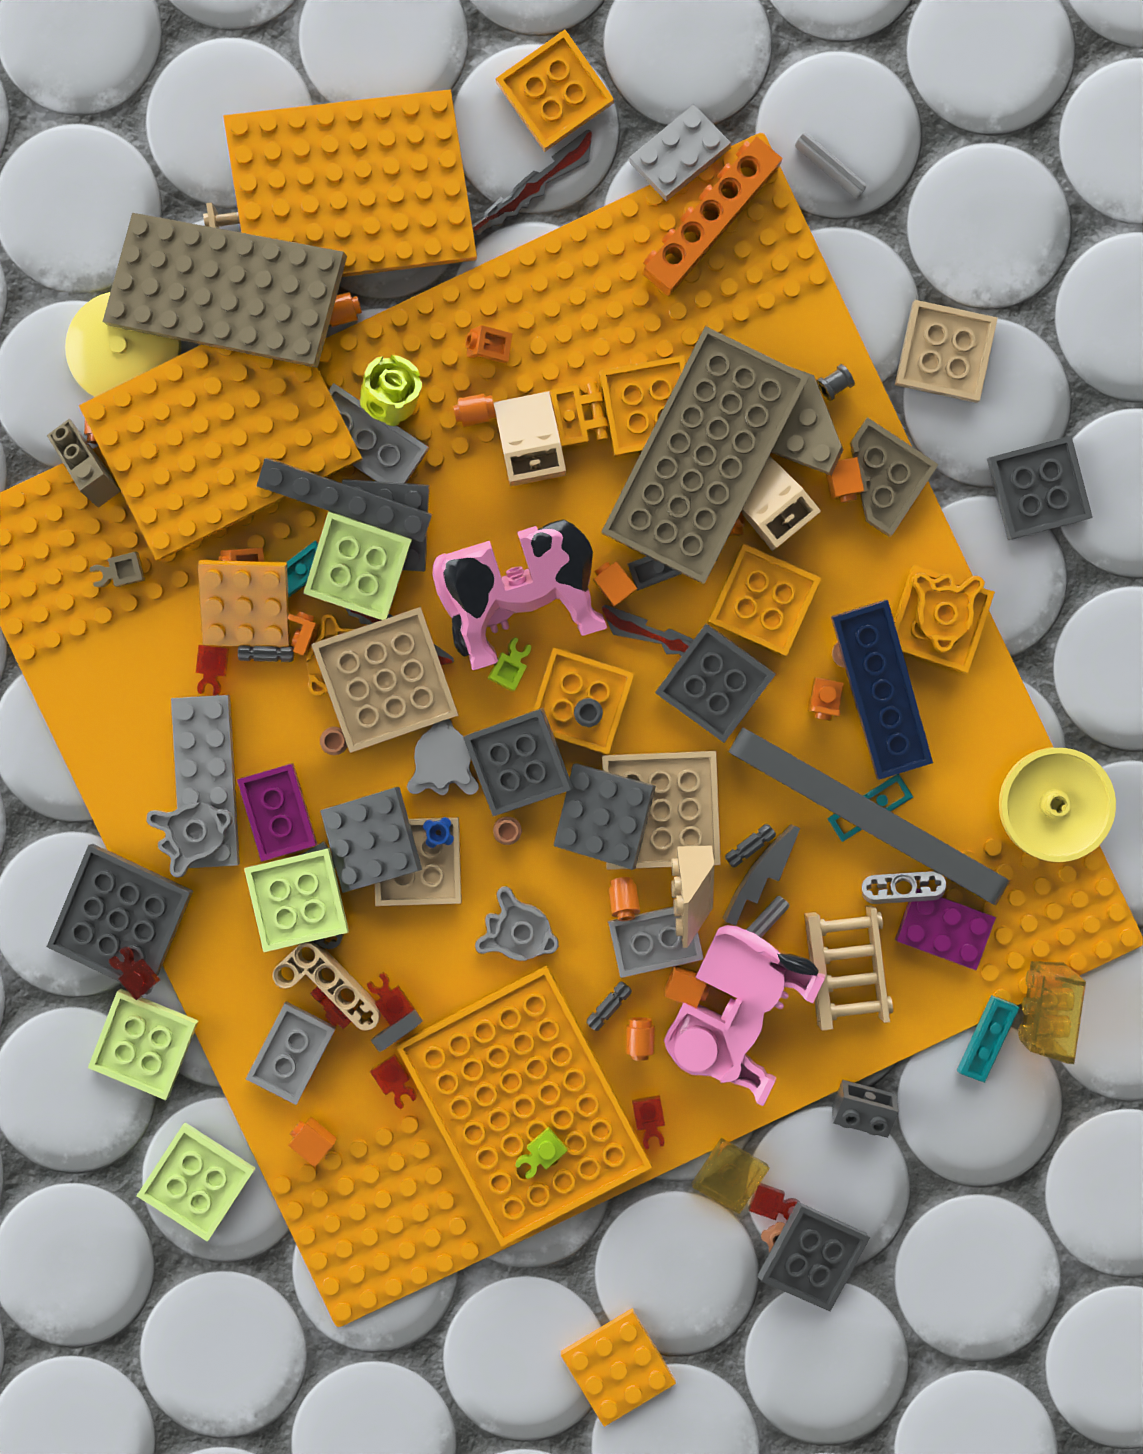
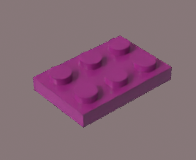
M294 763L237 779L261 862L318 845Z
M943 897L937 900L908 902L895 940L977 970L996 917Z

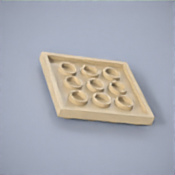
M421 607L311 644L350 753L458 716Z
M716 751L602 755L603 771L656 786L636 868L672 867V858H677V847L712 846L714 865H721ZM606 862L607 869H628Z

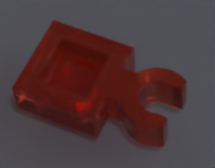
M199 645L195 673L204 674L203 679L197 686L199 694H204L205 686L210 683L214 688L213 695L219 696L221 685L217 679L218 676L226 677L229 648Z
M124 947L120 950V953L124 956V962H121L114 956L109 959V963L114 969L121 970L124 973L118 980L134 999L138 1000L160 981V978L143 958L135 962L132 950Z
M382 972L379 974V977L383 981V986L376 987L370 980L367 983V987L371 993L380 996L374 1004L389 1025L392 1026L412 1012L415 1007L399 985L393 989L390 988L389 977L386 973Z
M318 986L310 993L316 1001L324 1006L323 1009L327 1012L325 1017L333 1026L337 1027L339 1025L344 1029L351 1022Z
M395 1054L370 1070V1073L385 1095L393 1091L395 1094L394 1102L399 1109L404 1107L401 1095L408 1094L412 1101L416 1100L415 1090L404 1084L410 1079V1076Z
M660 1095L632 1100L637 1131L646 1130L642 1137L645 1149H649L648 1140L653 1136L659 1139L660 1147L664 1146L663 1134L657 1129V1127L665 1126Z
M757 1182L748 1209L750 1212L775 1221L778 1213H780L788 1220L790 1213H788L789 1208L795 1206L797 1201H800L795 1198L784 1200L785 1193L783 1190Z

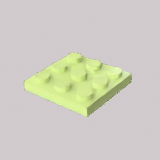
M329 511L303 594L381 620L387 619L412 539Z
M330 848L244 868L263 952L349 932Z
M119 989L113 1000L88 1068L167 1100L199 1020L126 990Z
M185 1122L140 1189L137 1197L208 1242L252 1175L255 1167Z

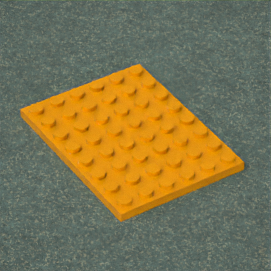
M451 89L223 115L241 233L342 251L347 255L342 277L477 260Z
M199 345L79 405L156 561L169 557L287 498V496L257 486L265 458H270L325 478L363 460L318 368L206 345Z
M547 965L396 1044L402 1060L501 1247L652 1168L649 1158ZM549 1127L567 1147V1152L547 1169L539 1164L536 1174L532 1178L527 1179L525 1173L531 1169V1165L523 1163L517 1168L515 1166L516 1161L521 1155H529L531 1153L527 1149V1145Z

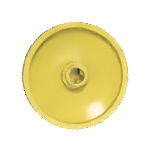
M110 292L99 295L87 302L73 318L66 336L65 350L69 369L78 384L94 397L181 355V340L112 327L103 323Z
M1045 748L1023 757L1007 774L999 796L1000 818L1006 833L1013 843L1027 854L1051 862H1066L1079 859L1096 849L1108 835L1116 812L1114 788L1105 770L1090 756L1068 748Z

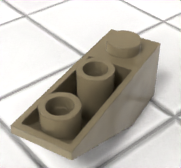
M70 418L47 435L78 489L98 508L121 492L111 473Z

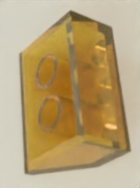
M1031 961L1030 970L1026 973L1027 994L1022 1001L1024 1016L1023 1023L1019 1026L1018 1030L1019 1039L1030 1052L1067 1064H1074L1086 981L1064 962Z

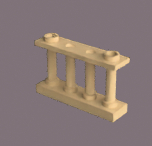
M872 905L866 906L867 916L832 921L820 919V915L816 912L804 913L809 959L818 968V973L825 975L822 986L815 998L817 1025L821 1030L833 1029L832 1021L836 1020L837 1017L878 1012L879 1018L884 1023L890 1022L889 1014L893 1013V1004L891 997L887 996L879 934V929H883L881 912H877V909ZM868 928L869 945L836 949L823 947L822 936H826L828 932ZM872 956L873 973L841 977L827 975L826 964H830V961ZM875 984L877 1001L836 1006L834 1003H830L829 992H833V989Z

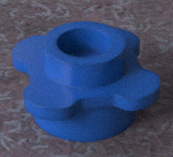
M443 817L440 821L434 822L427 820L424 823L423 828L426 830V845L428 847L434 848L436 845H451L453 843L454 836L450 833L451 820L449 818ZM440 830L441 835H437L436 831Z

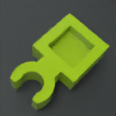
M516 637L508 644L509 654L506 655L503 652L499 654L498 662L494 664L487 678L512 692L515 691L527 665L520 661L531 651V645L528 644L522 652H518L516 650L518 638Z
M548 1127L527 1145V1149L531 1153L529 1155H521L517 1159L515 1166L519 1168L523 1163L530 1164L531 1169L525 1173V1177L530 1179L536 1174L539 1164L545 1169L549 1168L567 1152V1147Z

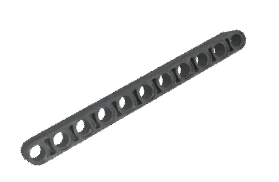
M743 727L728 751L735 757L994 905H997L1010 880Z

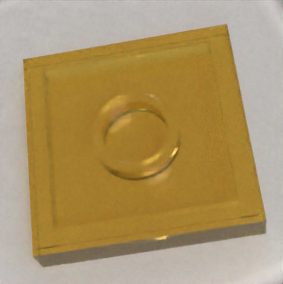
M721 1138L691 1184L697 1191L740 1214L770 1168L767 1163Z

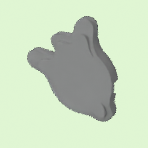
M450 719L433 724L432 728L422 735L415 747L414 759L416 770L414 776L407 784L408 791L412 794H418L430 788L440 795H445L449 791V785L456 783L466 794L472 795L476 793L479 785L470 772L471 757L463 735L453 727Z
M201 802L183 805L173 812L153 810L147 814L146 818L150 826L165 832L166 836L159 841L158 848L171 858L170 872L177 878L184 876L194 861L206 858L220 848L227 828L233 821L232 814L228 810L217 809Z
M503 886L499 888L496 895L502 912L500 914L489 913L486 915L487 933L476 941L475 948L477 952L481 954L492 951L500 952L518 961H526L542 954L554 953L558 948V939L552 933L546 915L535 906L517 900L509 887Z

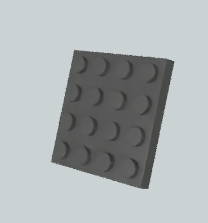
M90 844L83 856L46 947L148 995L154 987L191 899L193 890L104 848Z

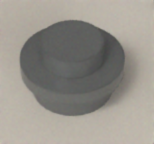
M591 698L579 701L574 709L576 721L585 727L595 726L600 722L603 715L599 702Z

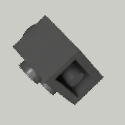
M842 1080L832 1104L833 1124L867 1132L870 1135L888 1138L899 1113L897 1094Z

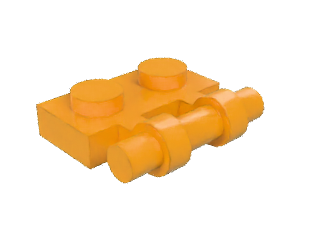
M597 382L587 383L588 394L581 396L578 385L550 390L561 448L589 443L587 431L595 430L597 441L608 439L606 428L609 425L607 418H604L601 403L604 400L602 392L598 390ZM590 405L593 420L585 421L582 406Z

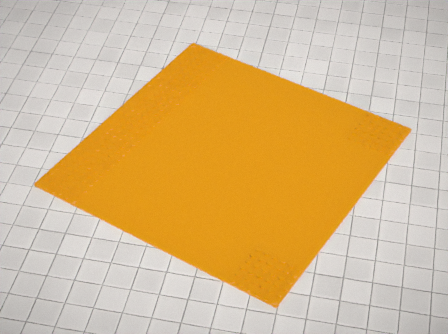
M764 133L755 134L732 145L730 150L667 202L651 185H648L325 338L318 365L328 390L334 383L359 401L365 371L368 365L378 357L383 356V359L390 358L391 355L400 356L409 360L420 373L419 378L422 381V388L414 412L397 426L429 447L428 452L407 481L409 484L430 485L428 513H431L432 517L427 533L426 571L402 570L389 614L396 616L421 607L433 643L454 658L453 662L449 658L438 656L458 716L449 719L453 727L460 734L465 736L532 712L553 647L633 672L635 674L609 755L716 751L721 865H714L713 909L698 930L703 958H705L719 927L735 926L725 922L723 916L743 878L769 844L791 824L799 827L800 830L780 880L777 881L768 877L758 903L746 900L737 922V927L746 930L777 896H781L790 906L761 938L780 953L792 954L810 960L804 913L816 912L820 915V919L832 921L867 916L866 906L869 905L875 907L877 912H881L883 929H879L886 992L887 996L891 997L893 1004V1013L889 1014L890 1022L884 1023L879 1018L878 1012L837 1017L836 1020L832 1021L833 1029L821 1030L817 1025L815 1000L811 1003L805 1000L794 988L784 987L783 991L789 995L787 999L782 997L779 999V1002L783 1003L784 1007L782 1009L773 1007L770 1011L764 1012L762 1030L753 1046L746 1052L756 1064L764 1067L767 1074L776 1076L775 1083L764 1106L756 1102L754 1093L749 1088L732 1082L720 1083V1080L712 1076L691 1075L682 1070L668 1053L664 1039L683 1003L665 997L664 988L672 967L620 978L608 923L610 920L618 919L613 917L611 913L608 890L611 887L610 882L620 877H630L633 879V883L637 885L639 914L673 907V900L676 899L672 898L671 881H674V877H677L672 875V867L636 868L633 870L607 869L605 861L555 847L554 841L566 792L493 816L472 760L470 761V772L479 785L476 793L472 795L466 794L456 783L449 785V791L445 795H440L430 788L418 794L410 793L407 784L414 776L416 770L414 759L415 747L422 735L429 731L433 724L351 753L347 747L339 755L327 754L320 745V737L327 728H341L329 693L327 692L323 696H314L308 690L307 656L295 653L292 662H281L279 659L277 662L254 661V659L240 661L238 659L239 646L203 645L198 576L199 561H218L221 556V550L263 548L264 562L286 563L315 540L319 544L328 510L287 497L169 557L156 561L122 492H119L98 508L78 489L63 463L0 492V627L107 850L193 890L191 899L164 960L163 967L186 1015L199 1020L195 1034L329 1314L337 1327H342L828 1096L838 1091L842 1080L855 1083L977 1025L991 995L1019 1005L1143 945V936L1100 845L1079 859L1066 862H1051L1033 857L1021 850L1013 843L1003 827L999 813V796L1007 774L1018 761L1037 750L1054 747L990 611L988 612L969 673H963L903 653L933 763L899 774L913 798L891 811L1010 880L997 905H994L944 877L946 888L942 896L943 898L996 917L977 970L896 941L895 937L908 902L872 904L867 902L862 895V883L869 876L934 870L864 830L857 832L842 842L827 819L835 813L728 752L743 727L862 796L893 777L890 776L880 780L876 778L846 669L837 665L832 657L833 647L838 641L831 616L886 599L889 602L894 620L911 566L913 565L943 575L950 573L955 579L964 582L973 576L929 481L893 535L888 537L866 522L860 494L856 495L857 500L840 503V499L831 500L825 473L771 453L770 456L804 489L821 510L820 513L773 551H771L744 517L745 526L742 527L744 534L728 537L717 558L718 561L715 562L705 584L681 574L639 591L636 590L614 607L648 620L646 626L663 632L672 629L693 640L707 623L775 673L774 678L725 742H722L655 693L681 658V655L666 654L662 644L613 635L607 620L620 630L661 641L672 651L685 652L688 646L680 639L668 640L637 626L631 621L621 620L607 608H602L603 605L613 606L593 581L597 576L594 571L607 561L610 565L617 561L634 583L627 564L646 557L601 533L641 452L614 457L609 427L606 428L608 439L597 441L595 430L587 431L589 443L562 448L566 476L510 487L497 418L489 419L490 422L467 427H463L462 422H456L453 405H458L459 398L484 394L485 396L492 395L493 402L550 392L553 389L578 385L581 396L588 394L586 384L591 382H597L598 390L603 395L599 375L600 370L683 355L686 365L706 326L780 363L812 374L816 381L821 377L826 378L835 372L840 364L849 370L855 382L853 387H846L834 395L835 399L831 402L822 394L843 447V452L838 461L853 458L850 442L867 417L912 446L781 167H779L669 297L643 275L645 267L643 262L653 250L658 252L664 245L662 240L670 229L677 230L683 223L680 220L690 206L694 209L701 202L699 199L701 193L709 184L714 187L720 180L717 177L719 172L727 163L732 165L737 160L736 153L746 141L751 143L757 136L771 148ZM744 167L740 169L741 173L746 177L754 175L751 168ZM731 189L721 191L723 196L728 199L736 197L735 192ZM711 210L703 212V216L707 220L712 221L718 218L716 213ZM688 232L684 235L685 239L689 242L699 240L698 235L694 232ZM673 253L665 257L670 264H677L681 261L680 257ZM481 325L513 333L509 361L501 363L482 357L468 358L465 347L467 334L471 329ZM602 402L604 418H607L605 402ZM590 405L582 406L585 421L593 420ZM99 446L93 448L94 452L97 454V456L100 458V460L103 462V464L106 466V468L114 478ZM353 465L328 477V479L342 483L343 479L375 481ZM564 519L574 524L590 542L593 551L591 576L588 585L591 607L603 615L607 628L584 636L581 635L577 624L572 620L570 612L560 599H555L532 612L513 613L507 619L509 625L507 630L502 628L501 623L497 624V633H493L490 627H486V638L494 647L497 658L502 652L506 655L509 654L508 644L515 637L518 638L516 643V650L518 652H522L526 645H531L530 653L520 661L527 665L515 691L512 692L487 679L494 664L472 670L469 655L464 657L457 651L452 633V618L443 606L436 591L432 575L433 564L439 555L449 554L490 541L501 578L507 575V570L521 566L523 570L529 569L517 532L534 526L539 529L549 523ZM742 544H746L821 578L786 657L708 623ZM132 552L139 553L145 581L115 587L113 580L105 587L93 585L94 582L102 580L103 574L101 571L90 572V567L94 565L110 567L108 558ZM305 586L288 598L289 614L297 616L298 611L315 617L313 623L320 625L315 641L320 636L321 618L324 614H333L337 618L340 627L344 629H357L369 625L361 624L359 618L349 616L345 607L303 594ZM351 610L352 613L363 615L373 623L381 621V619ZM289 620L290 646L295 647L292 645V639L296 630H301L302 624ZM814 678L844 683L839 705L840 716H832L831 721L814 718L815 712L808 711ZM230 695L240 864L235 866L188 868L184 876L177 878L170 872L171 858L158 848L159 841L166 836L165 832L150 826L146 819L147 814L153 810L173 812L177 809L171 698ZM555 738L569 778L573 764L576 763L603 771L602 755L608 754ZM294 763L317 844L319 845L325 841L329 848L330 845L320 810L394 787H400L408 819L459 817L462 903L376 906L375 884L342 893L335 868L349 932L344 933L343 940L337 947L326 950L380 1005L382 1010L381 1018L371 1030L365 1031L356 1027L306 974L294 986L286 989L280 988L273 981V971L276 966L299 944L263 952L244 868L298 856L313 847L261 862L237 779ZM895 782L869 800L877 804V797L885 795L888 798V803L881 807L886 808L904 797L905 794L899 784ZM506 816L515 818L520 823L522 829L519 840L511 845L499 843L493 834L495 823L500 818ZM842 817L835 820L844 834L856 827V825ZM763 825H770L775 831L776 836L769 842L765 841L763 843L764 846L747 859L743 858V862L737 867H732L726 860L725 855L732 849L736 850L737 845L753 833L757 834L759 832L758 829ZM916 880L918 889L930 887L931 891L935 892L937 886H940L935 884L934 880H929V884L926 886H920V880ZM900 881L896 884L895 889L900 894H908L911 892L912 886L907 881ZM887 882V888L882 889L878 888L877 884H871V889H867V891H872L873 895L876 896L879 890L888 889L887 895H892L891 882ZM503 886L509 887L517 900L535 906L546 915L551 931L558 939V948L554 953L542 954L526 961H518L500 952L492 951L484 954L477 952L475 948L476 941L487 933L486 915L489 913L500 914L502 912L496 895L499 888ZM868 928L828 932L826 936H822L823 947H828V949L870 944ZM327 937L325 941L330 942L332 939L337 941V937ZM310 947L302 948V956L306 960L315 959L313 949ZM872 956L830 961V964H826L827 975L841 977L873 973ZM703 960L681 964L680 966L698 972ZM547 965L649 1158L652 1168L501 1247L402 1060L396 1044ZM282 967V976L287 980L294 979V971L290 967ZM327 967L322 969L321 974L325 980L331 981L335 979V973L332 969ZM619 982L626 983L631 988L632 993L626 1000H622L621 1006L608 1020H604V1025L598 1031L593 1030L586 1023L587 1018L593 1012H597L596 1008L610 992H614V988ZM707 983L706 985L710 986L707 998L704 1002L700 1001L699 1004L723 1015L730 999L736 1000L737 998ZM875 984L833 989V992H829L830 1003H834L835 1006L877 1001ZM344 988L341 990L343 999L347 1001L355 999V994L351 989ZM360 999L353 1009L356 1010L363 1001ZM286 1001L336 1026L297 1105L246 1080ZM415 1009L423 1021L399 1040L379 1052L371 1039L403 1015ZM370 1010L364 1012L362 1017L365 1020L371 1018L373 1012ZM646 1017L652 1019V1025L655 1026L654 1054L650 1055L648 1060H632V1055L626 1054V1026L629 1025L630 1018ZM310 1117L337 1138L334 1145L315 1168L288 1146L293 1138L290 1135L291 1131L300 1121L306 1123Z

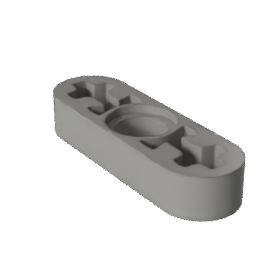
M935 871L872 875L863 881L862 895L867 902L872 904L937 900L945 893L946 881L940 873ZM916 880H920V886L928 885L929 880H934L935 884L940 885L937 886L935 892H932L930 887H921V893H916ZM900 881H907L911 884L912 890L908 894H900L895 889L896 884ZM887 882H891L892 895H887L888 889L879 890L876 896L873 895L872 891H867V889H871V884H877V887L882 889L887 888Z

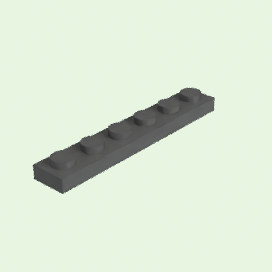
M270 458L264 459L257 482L258 487L422 543L424 542L432 517L431 513Z

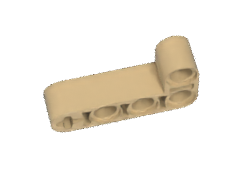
M312 941L299 944L274 969L273 981L277 986L285 989L294 986L306 974L361 1030H371L381 1018V1007L325 948ZM303 947L313 949L315 952L314 960H306L302 956ZM282 967H290L294 971V979H285L281 973ZM326 967L332 969L335 973V979L331 981L325 980L321 974L322 969ZM344 988L351 989L355 994V999L352 1001L343 999L341 990ZM361 999L363 1001L362 1004L358 1006L356 1010H354L353 1007H355L358 1001ZM372 1011L373 1015L371 1018L365 1020L362 1017L364 1012Z

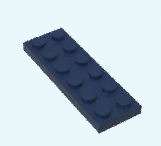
M885 599L831 616L876 778L880 780L932 764L933 760L888 600Z

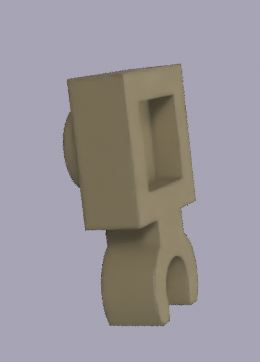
M138 552L108 558L110 567L94 565L89 568L90 572L101 571L103 574L101 581L93 583L96 587H105L111 580H113L115 587L145 581Z

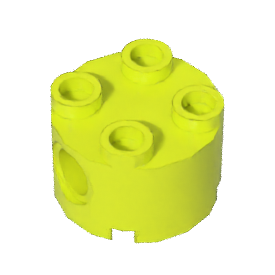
M391 355L390 358L383 359V356L376 358L368 365L365 371L360 391V406L374 419L384 422L389 426H396L401 421L406 420L413 414L422 388L418 369L409 360L400 356Z

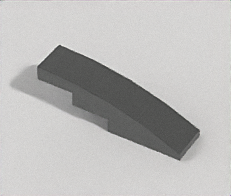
M792 824L788 826L754 862L736 889L723 916L725 922L736 926L746 900L758 903L768 877L777 881L780 880L799 833V827Z

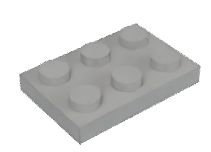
M693 104L629 157V162L667 202L730 150L731 142Z
M673 907L637 914L635 919L630 921H619L618 919L608 921L620 978L704 960L698 932L688 948H683L682 936H676V918L679 917H674Z
M286 1001L246 1080L297 1105L336 1026Z

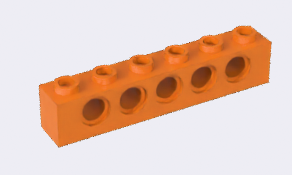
M756 136L751 143L746 141L736 153L737 160L732 165L727 163L717 176L720 180L714 187L709 184L699 196L701 202L694 209L690 206L680 220L683 223L677 230L670 229L662 240L664 245L658 252L653 250L644 260L643 275L668 297L779 169L783 158L759 137ZM744 167L751 168L754 175L746 177L741 173L740 169ZM731 189L735 192L736 197L728 199L723 196L721 191ZM711 210L716 213L718 218L712 221L707 220L703 216V212ZM688 232H694L698 235L699 240L689 242L685 239L684 235ZM673 253L678 255L681 261L677 264H670L665 257Z

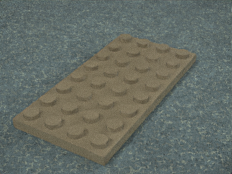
M132 213L102 322L112 327L318 368L347 255L342 251Z
M705 326L601 533L705 584L809 376Z

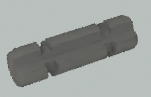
M241 645L238 647V659L240 661L254 659V661L277 662L279 659L281 662H292L295 652H293L294 647L292 646L279 648L277 646L250 647Z
M763 825L758 829L759 832L757 834L753 833L737 845L736 850L732 849L725 855L728 863L732 867H737L743 862V858L747 859L763 847L765 841L769 842L772 840L776 833L770 825Z
M619 982L614 988V992H610L596 1008L597 1012H593L587 1018L586 1023L593 1030L598 1031L604 1025V1020H608L621 1006L622 1000H626L632 993L631 988L626 983Z

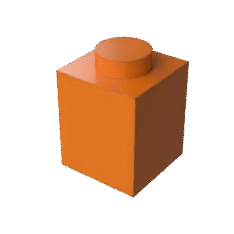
M857 457L838 461L832 476L826 474L831 500L840 499V503L857 500L856 495L864 491Z
M607 561L594 571L597 575L593 579L594 583L613 607L637 590V587L617 561L612 565Z
M677 965L672 967L664 988V994L667 998L697 1008L700 1001L704 1002L706 1000L710 986L696 978L698 972Z
M310 1117L306 1123L300 1121L291 1131L290 1135L293 1138L288 1146L315 1168L334 1145L337 1138Z

